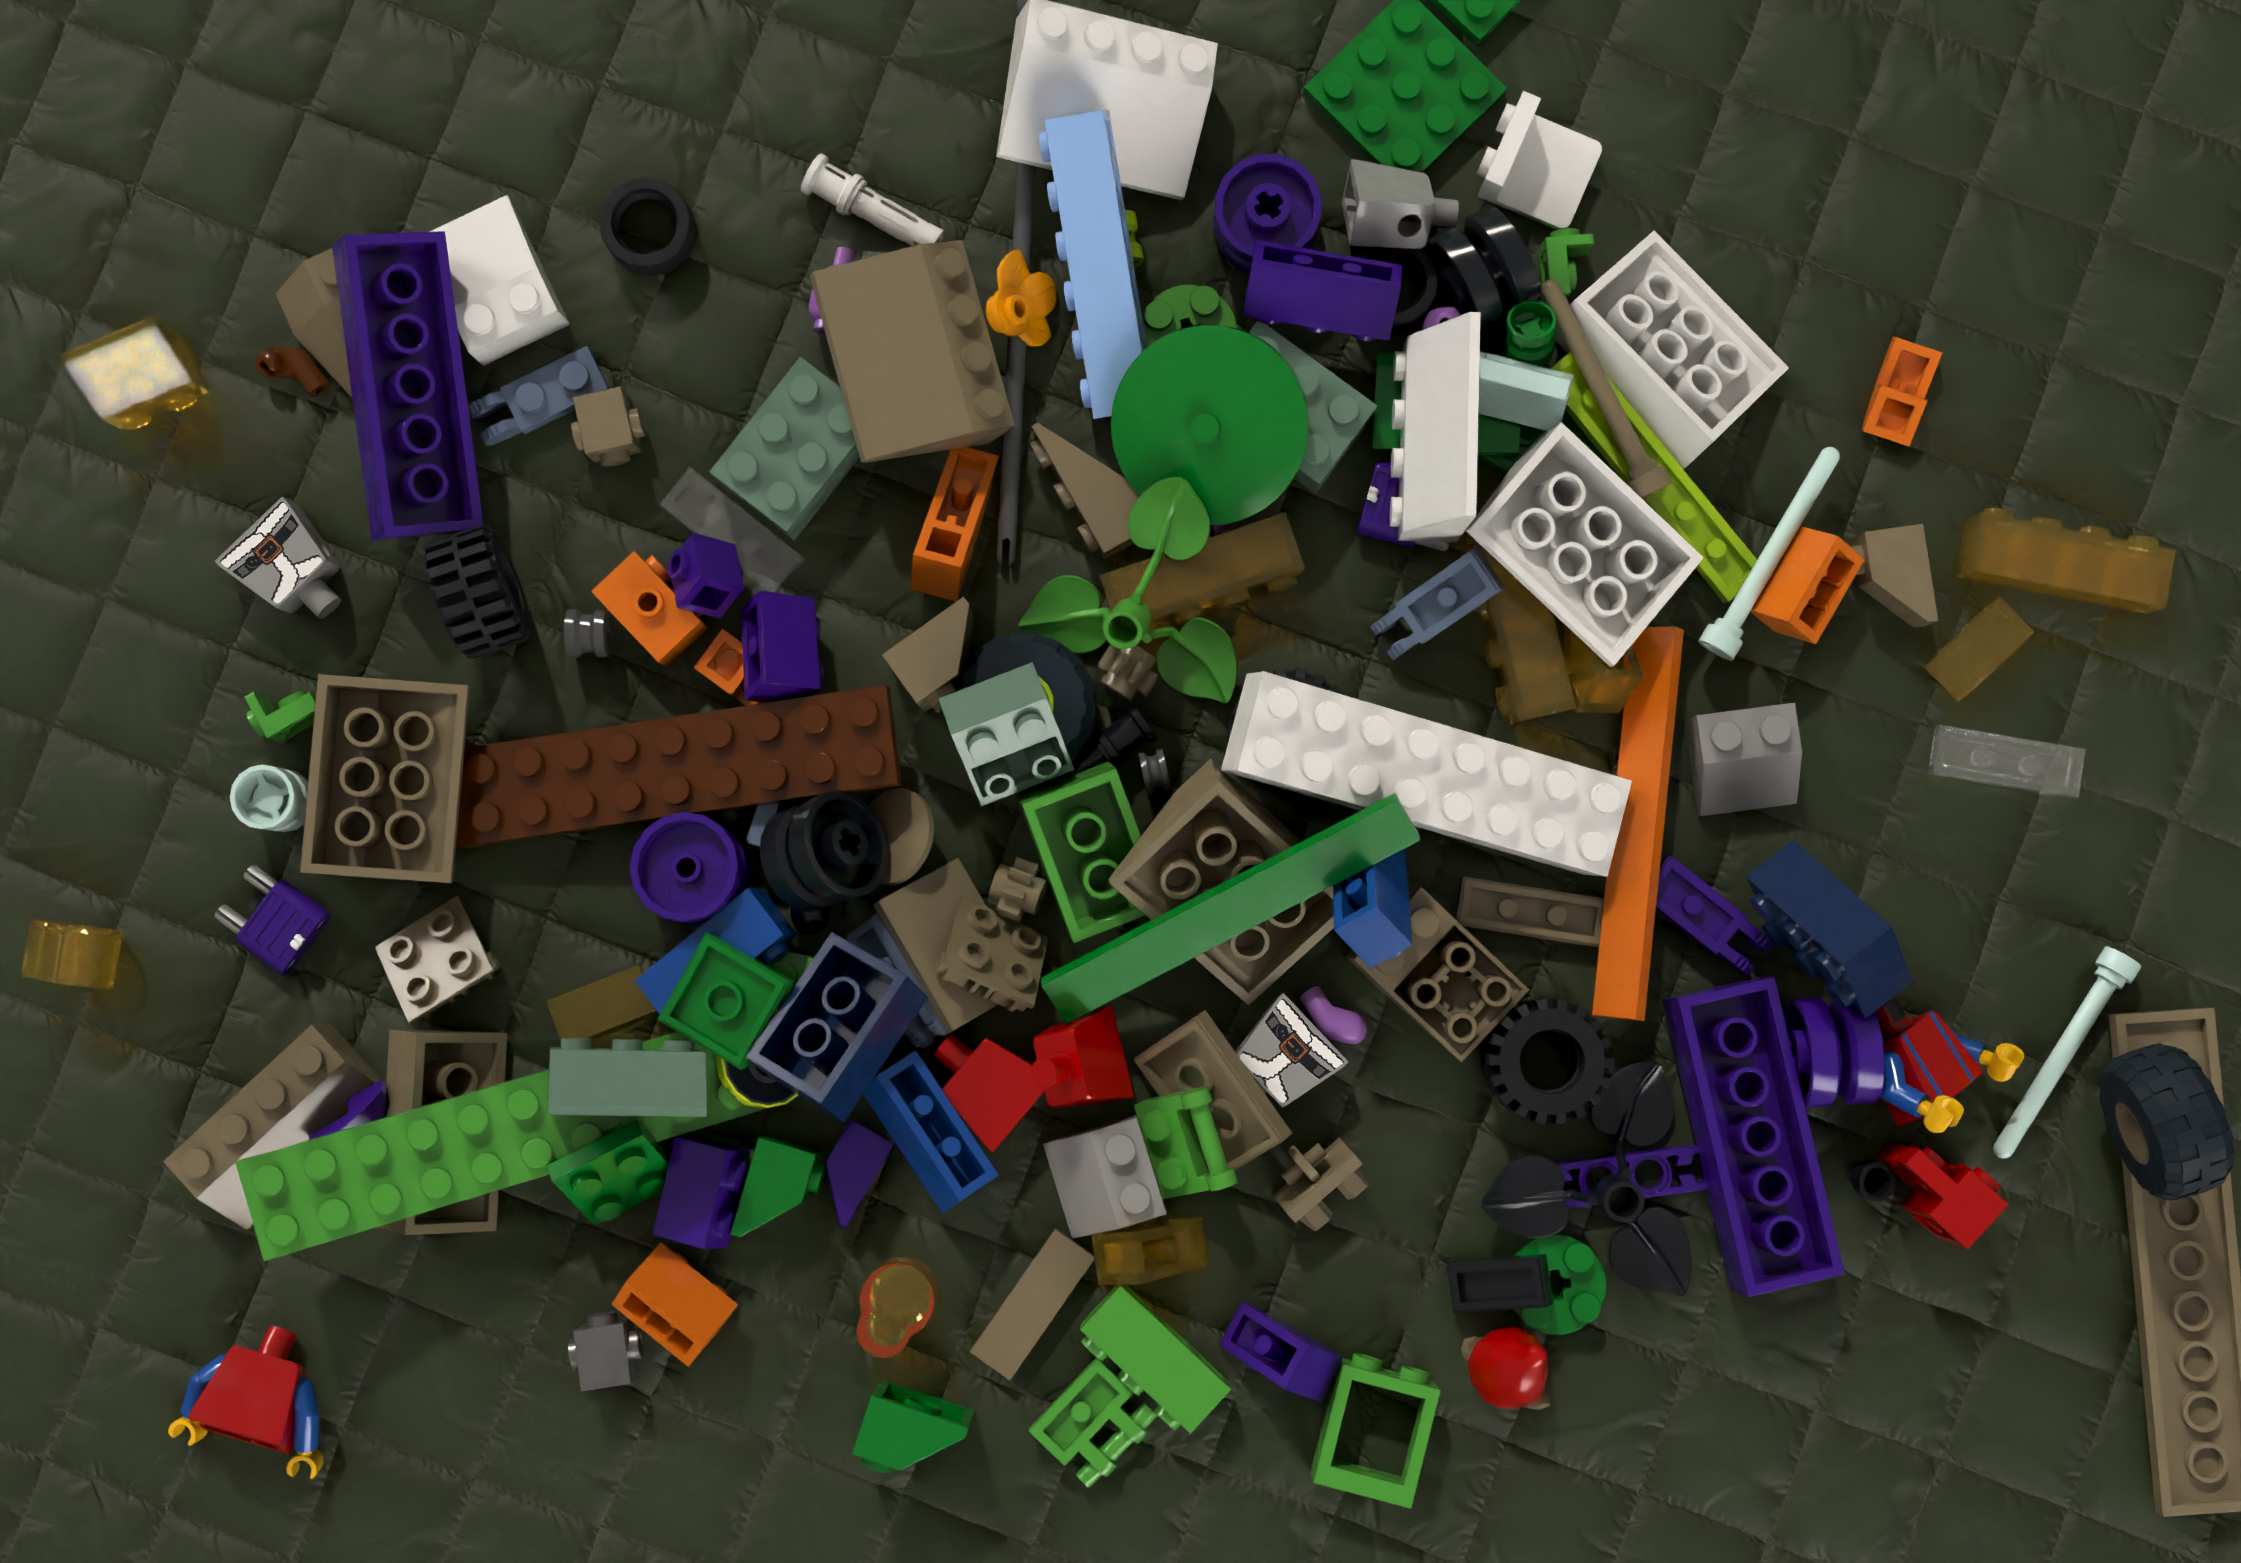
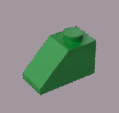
M766 1134L759 1137L730 1235L741 1237L799 1205L808 1198L810 1192L818 1193L825 1173V1164L818 1163L822 1150Z

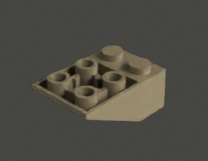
M1411 885L1409 888L1412 946L1406 948L1399 956L1387 959L1372 968H1369L1352 949L1345 957L1462 1063L1529 989L1422 887Z

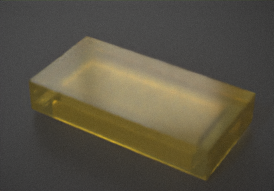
M634 966L547 1000L546 1002L560 1039L589 1038L656 1012L657 1010L635 982L644 973L642 966Z

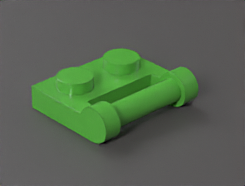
M1208 1086L1145 1099L1134 1105L1163 1199L1208 1190L1218 1191L1238 1183L1234 1167L1228 1168L1208 1103L1212 1102V1097Z

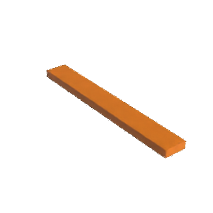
M1676 626L1646 627L1630 646L1617 776L1632 780L1608 877H1606L1593 1016L1645 1021L1684 630Z

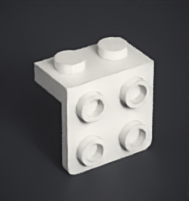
M1523 91L1517 106L1509 103L1506 104L1495 130L1504 134L1497 150L1490 147L1487 148L1476 173L1485 178L1477 196L1553 229H1565L1572 222L1601 155L1602 146L1592 138L1535 115L1541 98Z

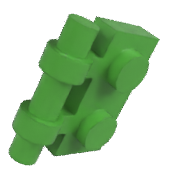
M1096 1357L1029 1427V1432L1064 1466L1078 1452L1088 1461L1076 1475L1082 1483L1090 1488L1102 1475L1109 1476L1118 1466L1115 1461L1133 1442L1136 1444L1141 1442L1148 1434L1146 1428L1158 1415L1154 1408L1146 1401L1133 1414L1127 1412L1122 1405L1134 1392L1120 1380L1118 1374L1110 1366ZM1110 1419L1119 1428L1100 1447L1091 1438Z

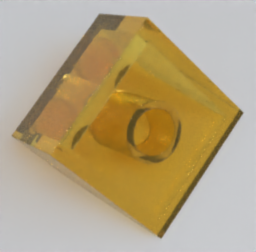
M153 316L60 354L63 364L100 418L120 429L132 430L143 427L151 422V416L167 409L169 411L186 409L196 403V397L210 392L189 340Z

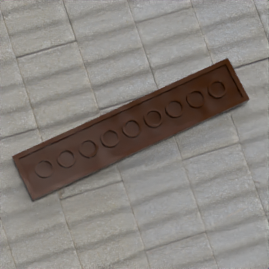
M882 685L467 747L464 749L456 850L657 821L664 816L681 812L706 814L810 799L823 793L837 790L851 793L900 786L902 783L890 687Z

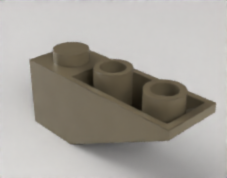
M1040 423L1034 424L1032 431L1036 440L1029 443V446L1042 469L1051 466L1060 481L1053 485V488L1065 510L1069 511L1075 508L1084 523L1077 527V530L1089 552L1093 553L1099 550L1104 560L1133 545L1134 543L1130 538L1128 530V518L1133 504L1139 495L1127 479Z

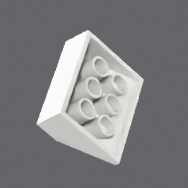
M1028 0L1016 18L996 157L1052 170L1051 161H1043L1039 144V132L1046 131L1044 120L1097 110H1109L1121 186L1182 200L1185 197L1212 90L1218 43L1048 0Z
M1655 231L1650 233L1570 304L1606 376L1683 469L1710 446L1789 369ZM1556 323L1554 340L1568 353L1570 349Z
M1468 312L1407 336L1402 351H1395L1393 380L1401 381V400H1393L1392 429H1400V448H1392L1391 478H1399V497H1391L1389 521L1391 527H1398V541L1457 542L1476 517L1481 312Z
M1562 422L1538 436L1508 471L1466 530L1468 534L1610 667L1619 661L1704 558Z

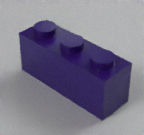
M1256 240L1243 316L1254 317L1255 320L1265 324L1284 322L1301 325L1303 328L1317 333L1328 330L1347 333L1363 341H1373L1376 339L1389 341L1401 289L1402 265Z

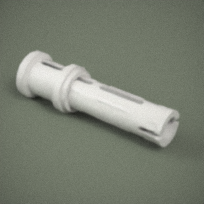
M820 153L808 168L801 184V192L806 195L814 193L836 206L837 213L843 216H850L853 213L910 246L942 241L945 230L928 223L916 214L868 188L863 176L859 174L851 176L828 163V156Z

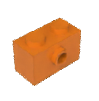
M1800 526L1750 612L1774 632L1816 645L1865 559L1839 536Z
M633 551L591 592L658 663L668 667L709 627L699 618L702 614L677 608L674 590L666 583L670 579L668 570L653 555L645 561L639 554Z
M660 1243L628 1278L611 1304L688 1367L719 1332L738 1306L735 1301L728 1297L726 1291L721 1286L711 1283L691 1267L681 1254L671 1251L663 1243Z

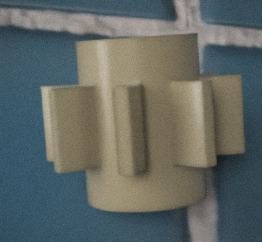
M1110 645L1098 663V667L1106 671L1100 683L1128 701L1132 700L1136 692L1147 697L1159 678L1158 674L1151 671L1157 659L1137 645L1129 649L1120 650Z
M1016 857L1013 868L1000 864L989 891V899L999 902L996 908L998 915L1020 922L1024 911L1033 915L1037 914L1048 886V880L1038 877L1040 869H1038L1039 864Z

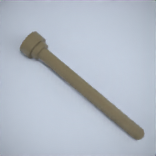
M1555 280L1545 281L1541 286V294L1546 304L1554 310L1557 325L1631 468L1627 472L1631 479L1627 483L1628 486L1641 498H1644L1671 484L1672 481L1664 465L1658 467L1655 459L1649 460L1559 283Z

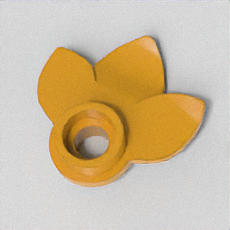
M1020 249L1010 251L1001 260L997 268L998 290L986 303V317L989 325L995 332L1007 336L1018 335L1028 346L1038 347L1045 344L1051 338L1050 327L1045 316L1054 309L1057 303V287L1051 276L1046 273L1036 272L1030 274Z

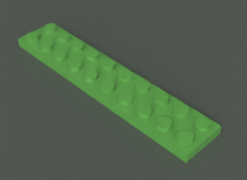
M676 1031L643 1041V1049H663L664 1040L690 1039ZM694 1042V1050L706 1052L707 1117L548 1115L549 1069L241 1159L236 1162L263 1261H267L550 1175L547 1165L637 1119L654 1139L659 1142L761 1111L762 1109L744 1105L735 1099L737 1097L731 1094L728 1088L725 1089L719 1079L715 1061L716 1055Z

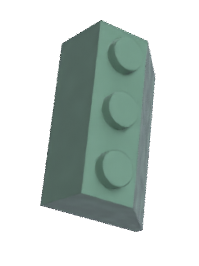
M561 1038V1047H550L548 1115L707 1117L706 1052L694 1050V1041L664 1040L663 1049H643V1040L612 1039V1048H592V1039Z

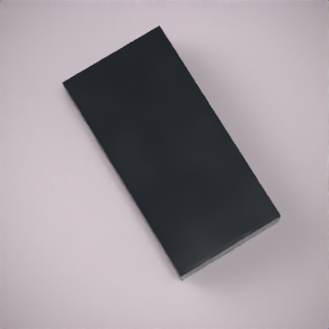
M1546 1254L1453 1260L1446 1263L1453 1313L1542 1308L1553 1304Z

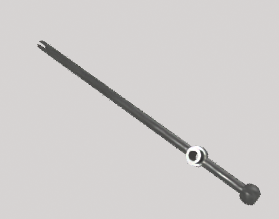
M1028 0L1016 1L1017 15H1019ZM1017 162L1012 251L1021 250L1030 272L1036 166ZM1018 335L1008 336L1005 392L1015 426L1005 432L1002 438L996 554L997 562L1001 567L1005 541H1010L1009 567L1014 564L1016 559L1027 344Z

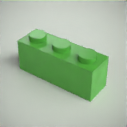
M1122 1279L1081 1322L1080 1330L1086 1335L1081 1340L1083 1345L1099 1360L1104 1361L1108 1356L1122 1369L1118 1374L1120 1380L1136 1395L1140 1396L1143 1391L1150 1395L1158 1403L1154 1411L1174 1430L1181 1425L1191 1434L1231 1390L1230 1381Z

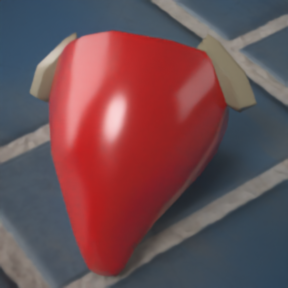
M1509 1326L1492 1330L1484 1337L1473 1336L1464 1338L1461 1347L1464 1362L1469 1367L1471 1383L1485 1402L1504 1409L1525 1407L1541 1410L1551 1406L1548 1393L1544 1389L1549 1373L1547 1351L1535 1334L1516 1326Z

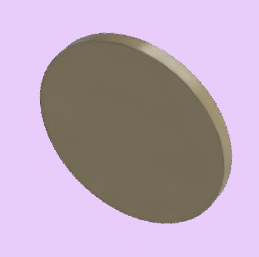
M895 788L883 792L869 804L883 824L889 845L888 867L880 883L888 886L905 882L921 868L930 852L934 837L933 815L926 800L911 790Z

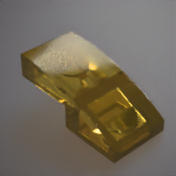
M1998 596L1962 627V631L1924 664V667L1957 702H1960L2010 657L2034 631Z

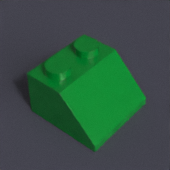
M881 1378L871 1395L852 1455L861 1457V1464L877 1472L889 1473L891 1468L901 1471L964 1439L975 1410Z

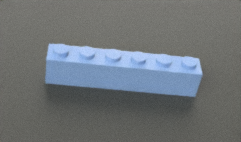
M1097 110L1044 120L1046 131L1039 132L1041 155L1044 162L1051 161L1054 177L1053 182L1047 183L1049 204L1052 212L1059 211L1062 231L1056 232L1055 235L1057 252L1061 262H1068L1071 280L1064 282L1065 301L1069 311L1076 310L1079 330L1072 331L1073 349L1077 360L1084 359L1087 379L1080 380L1081 397L1084 408H1092L1093 419L1111 416L1115 394L1125 372L1141 352L1147 348L1109 110Z

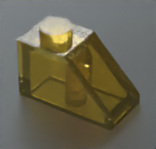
M1565 625L1562 676L1575 712L1619 713L1644 677L1632 645L1619 661L1610 667Z
M1202 1217L1133 1225L1091 1235L1098 1285L1144 1284L1209 1266Z

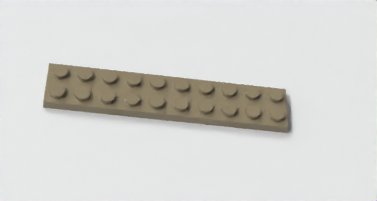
M2205 1007L2108 1014L2112 1059L2132 1050L2158 1043L2182 1049L2202 1068L2203 1073L2211 1081L2224 1107L2214 1008ZM2122 1159L2155 1513L2162 1517L2241 1512V1276L2231 1174L2227 1175L2224 1183L2211 1190L2189 1198L2169 1201L2164 1198L2155 1197L2149 1194V1191L2143 1189L2137 1183L2135 1177L2130 1174Z

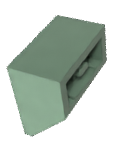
M1033 662L939 698L950 734L981 806L1074 770Z

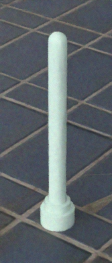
M1826 447L1820 452L1723 619L1717 618L1714 624H1708L1698 642L1710 652L1730 661H1733L1743 644L1740 639L1744 633L1741 626L1837 465L1840 454L1836 448Z
M2104 947L2095 962V965L2098 966L2094 973L2097 980L1994 1143L1993 1151L1997 1157L2006 1159L2013 1154L2116 988L2121 990L2125 983L2131 984L2142 967L2137 961L2114 948Z

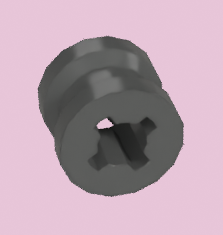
M568 609L566 611L564 644L568 657L578 658L584 653H594L597 657H609L611 655L613 625L611 613L608 609H597L593 614H584L579 609Z

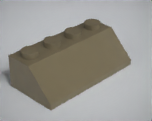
M331 1023L312 1024L163 1162L196 1199L248 1230L253 1227V1222L236 1162L309 1140L310 1135L348 1114V1099L382 1079Z
M389 1029L384 1117L505 1082L507 1033ZM499 1190L379 1226L378 1229L402 1235L496 1231Z

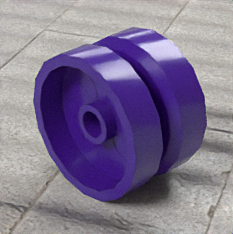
M1257 154L1239 161L1223 177L1215 196L1213 235L1220 253L1236 269L1250 274L1256 240L1311 249L1317 237L1322 213V196L1314 177L1299 162L1280 154Z
M688 812L664 816L647 827L633 847L629 867L633 889L645 907L662 918L694 927H701L744 890L749 888L752 877L749 853L738 836L705 815ZM690 865L696 867L693 875L690 877L686 875Z
M1822 997L1792 998L1786 1008L1785 1024L1805 1108L1831 1106L1837 1094L1844 1103L1850 1105L1876 1103L1881 1096L1884 1082L1883 1039L1876 1011L1865 1019L1851 1005L1844 1009L1834 999L1830 1007H1828Z

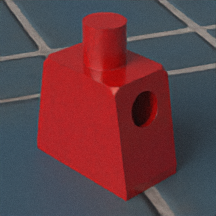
M1112 1005L1094 1009L1067 1024L1062 1019L1034 1037L1033 1045L1037 1060L1032 1065L1031 1076L1037 1086L1044 1088L1047 1103L1051 1107H1088L1134 1097Z
M951 1033L932 1055L954 1074L942 1088L943 1092L963 1120L992 1153L1044 1093V1088L1037 1086L1032 1079L1031 1068L1033 1062L990 1037H986L973 1052Z

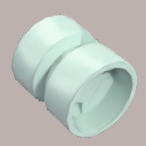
M268 765L249 767L240 773L232 784L230 793L232 810L237 818L249 827L279 832L297 830L305 823L308 779L297 771Z

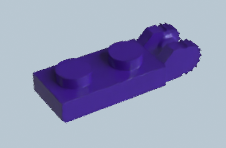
M1670 855L1664 857L1660 863L1656 910L1712 955H1718L1736 971L1748 977L1754 969L1753 965L1750 964V961L1745 956L1727 945V942L1737 931L1752 947L1767 953L1773 945L1772 941L1746 920L1747 916L1674 857Z

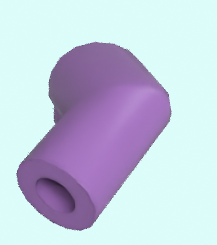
M1320 986L1312 987L1301 995L1300 1001L1319 1031L1327 1039L1347 1044H1358L1365 1038L1367 1032L1365 1019L1358 1013L1332 1006Z

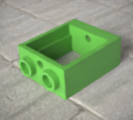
M1353 1353L1352 1360L1342 1359L1334 1376L1310 1471L1313 1483L1411 1509L1441 1390L1435 1382L1429 1380L1431 1374L1427 1371L1402 1365L1399 1373L1381 1368L1382 1360L1361 1353ZM1352 1380L1421 1398L1402 1476L1333 1458Z

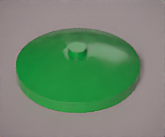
M1222 325L1188 327L1170 333L1147 347L1125 372L1115 394L1111 414V437L1116 459L1122 473L1136 493L1140 496L1147 488L1160 480L1181 477L1189 482L1208 512L1210 525H1223L1246 519L1274 502L1287 489L1300 469L1306 453L1310 431L1306 396L1299 378L1287 360L1273 346L1254 334Z

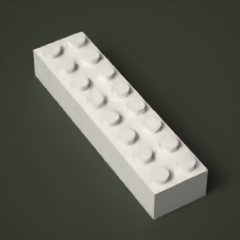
M1265 671L1246 674L1221 771L1360 811L1396 793L1416 827L1579 874L1608 877L1632 780Z

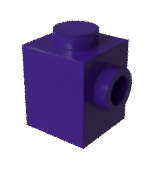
M692 533L682 547L673 552L669 560L668 574L672 578L677 608L720 619L744 590L743 570L739 564L736 544Z

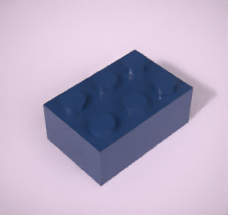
M1794 840L1746 876L1754 893V896L1750 898V902L1758 914L1766 921L1762 929L1767 937L1779 949L1787 946L1795 953L1793 955L1794 960L1807 976L1812 979L1817 975L1820 976L1827 983L1825 987L1830 996L1842 1008L1846 1009L1851 1005L1866 1019L1913 982L1892 926Z
M831 932L746 1058L775 1081L844 1123L928 996L904 973Z

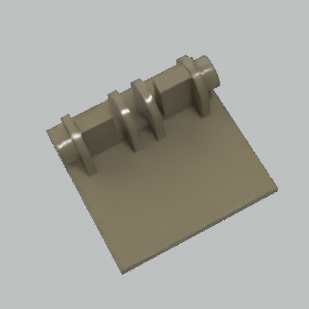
M458 895L375 947L409 1024L422 1017L425 1019L431 1018L433 1016L432 1013L449 1002L455 1003L458 1000V994L461 993L464 996L469 994V987L476 986L485 979H493L495 977L494 972L501 968L495 955L492 952L486 953Z
M962 895L959 900L947 953L942 952L935 963L934 970L941 973L942 980L951 981L961 987L969 980L967 991L972 994L980 985H983L980 993L981 998L985 1000L989 998V1000L1006 1007L1010 1012H1013L1015 1009L1023 1012L1027 1007L1032 1009L1035 1005L1048 936L1015 920L998 915V912Z

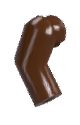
M269 347L267 350L261 351L256 357V369L262 376L297 379L310 397H317L330 387L331 383L304 349L297 347Z

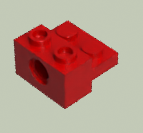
M1889 1142L1877 1155L1881 1161L1890 1166L1893 1172L1913 1189L1900 1205L1937 1239L1969 1249L2009 1205L1996 1193L2001 1186L1979 1167L1972 1170L1963 1163H1960L1958 1166L1946 1163L1928 1147L1921 1150L1912 1143L1905 1146Z

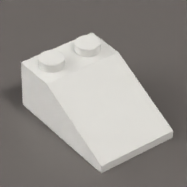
M508 195L430 231H445L458 331L469 354L483 366L570 325Z

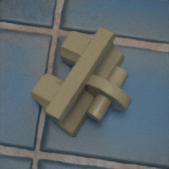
M1340 1137L1325 1150L1317 1143L1304 1155L1293 1145L1286 1152L1295 1163L1281 1174L1287 1183L1273 1197L1295 1223L1300 1220L1313 1231H1318L1330 1220L1333 1214L1322 1201L1323 1198L1337 1187L1349 1200L1357 1197L1368 1187V1182L1359 1168L1363 1163Z

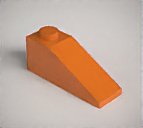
M968 447L950 450L913 553L910 590L955 602L958 600L975 548L999 462V455Z

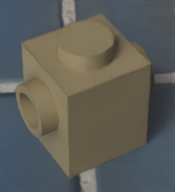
M621 386L573 397L578 422L571 423V429L578 451H585V454L595 463L601 462V465L605 467L627 463L630 461V455L642 452L639 438L646 436L644 420L640 409L632 408L630 396Z

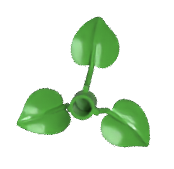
M1181 477L1166 478L1147 488L1133 504L1129 514L1128 530L1132 542L1144 549H1155L1131 598H1125L1118 602L1112 611L1107 607L1100 608L1101 596L1092 583L1079 576L1062 575L1048 581L1041 588L1031 606L1020 620L1018 627L1023 632L1050 637L1062 643L1074 653L1091 652L1099 648L1106 640L1116 648L1129 649L1136 646L1140 640L1149 643L1155 638L1170 637L1161 644L1157 652V667L1162 679L1180 693L1228 703L1237 682L1238 663L1234 645L1228 634L1219 625L1210 620L1197 617L1187 621L1180 632L1174 627L1153 630L1149 628L1152 615L1149 607L1142 601V597L1162 559L1163 553L1175 560L1192 558L1203 549L1210 534L1208 512L1189 482Z

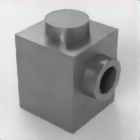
M617 1311L591 1314L587 1316V1324H583L573 1331L574 1338L569 1339L568 1355L572 1369L578 1368L581 1391L631 1384L640 1376L638 1359H643L644 1341L641 1330L634 1329L633 1322L630 1319H618Z

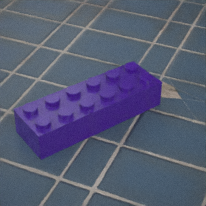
M445 231L344 235L332 244L371 540L380 541L455 534L482 525L481 502Z
M1752 978L1662 999L1696 1145L1699 1148L1698 1154L1704 1179L1707 1183V1192L1730 1290L1751 1297L1844 1275L1843 1263L1775 978Z

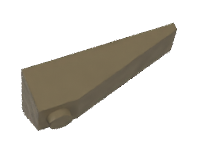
M331 248L304 260L275 294L296 339L352 397L334 257Z

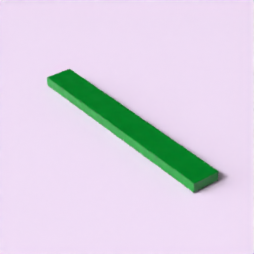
M1396 793L1043 976L1041 978V987L1067 1024L1421 840L1419 833Z

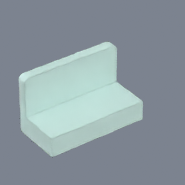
M1480 351L1478 413L1547 431L1562 422L1574 375Z

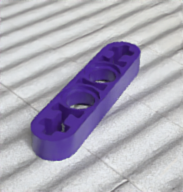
M1696 1144L1625 1153L1628 1169L1632 1173L1629 1181L1640 1188L1644 1198L1707 1189L1703 1171H1701V1179L1697 1181L1691 1173H1676L1675 1177L1678 1184L1671 1185L1672 1170L1667 1157L1674 1155L1673 1164L1676 1166L1688 1165L1693 1161L1692 1155L1699 1153V1148ZM1616 1154L1554 1162L1562 1170L1565 1181L1572 1180L1569 1170L1577 1169L1575 1183L1578 1191L1590 1194L1592 1192L1587 1188L1586 1176L1592 1168L1604 1166L1610 1171L1611 1175H1617L1619 1172ZM1647 1159L1654 1160L1660 1167V1178L1654 1186L1641 1187L1636 1182L1635 1169L1641 1161ZM1564 1188L1563 1190H1573V1189H1571V1188ZM1564 1200L1567 1208L1590 1206L1589 1203L1582 1201Z

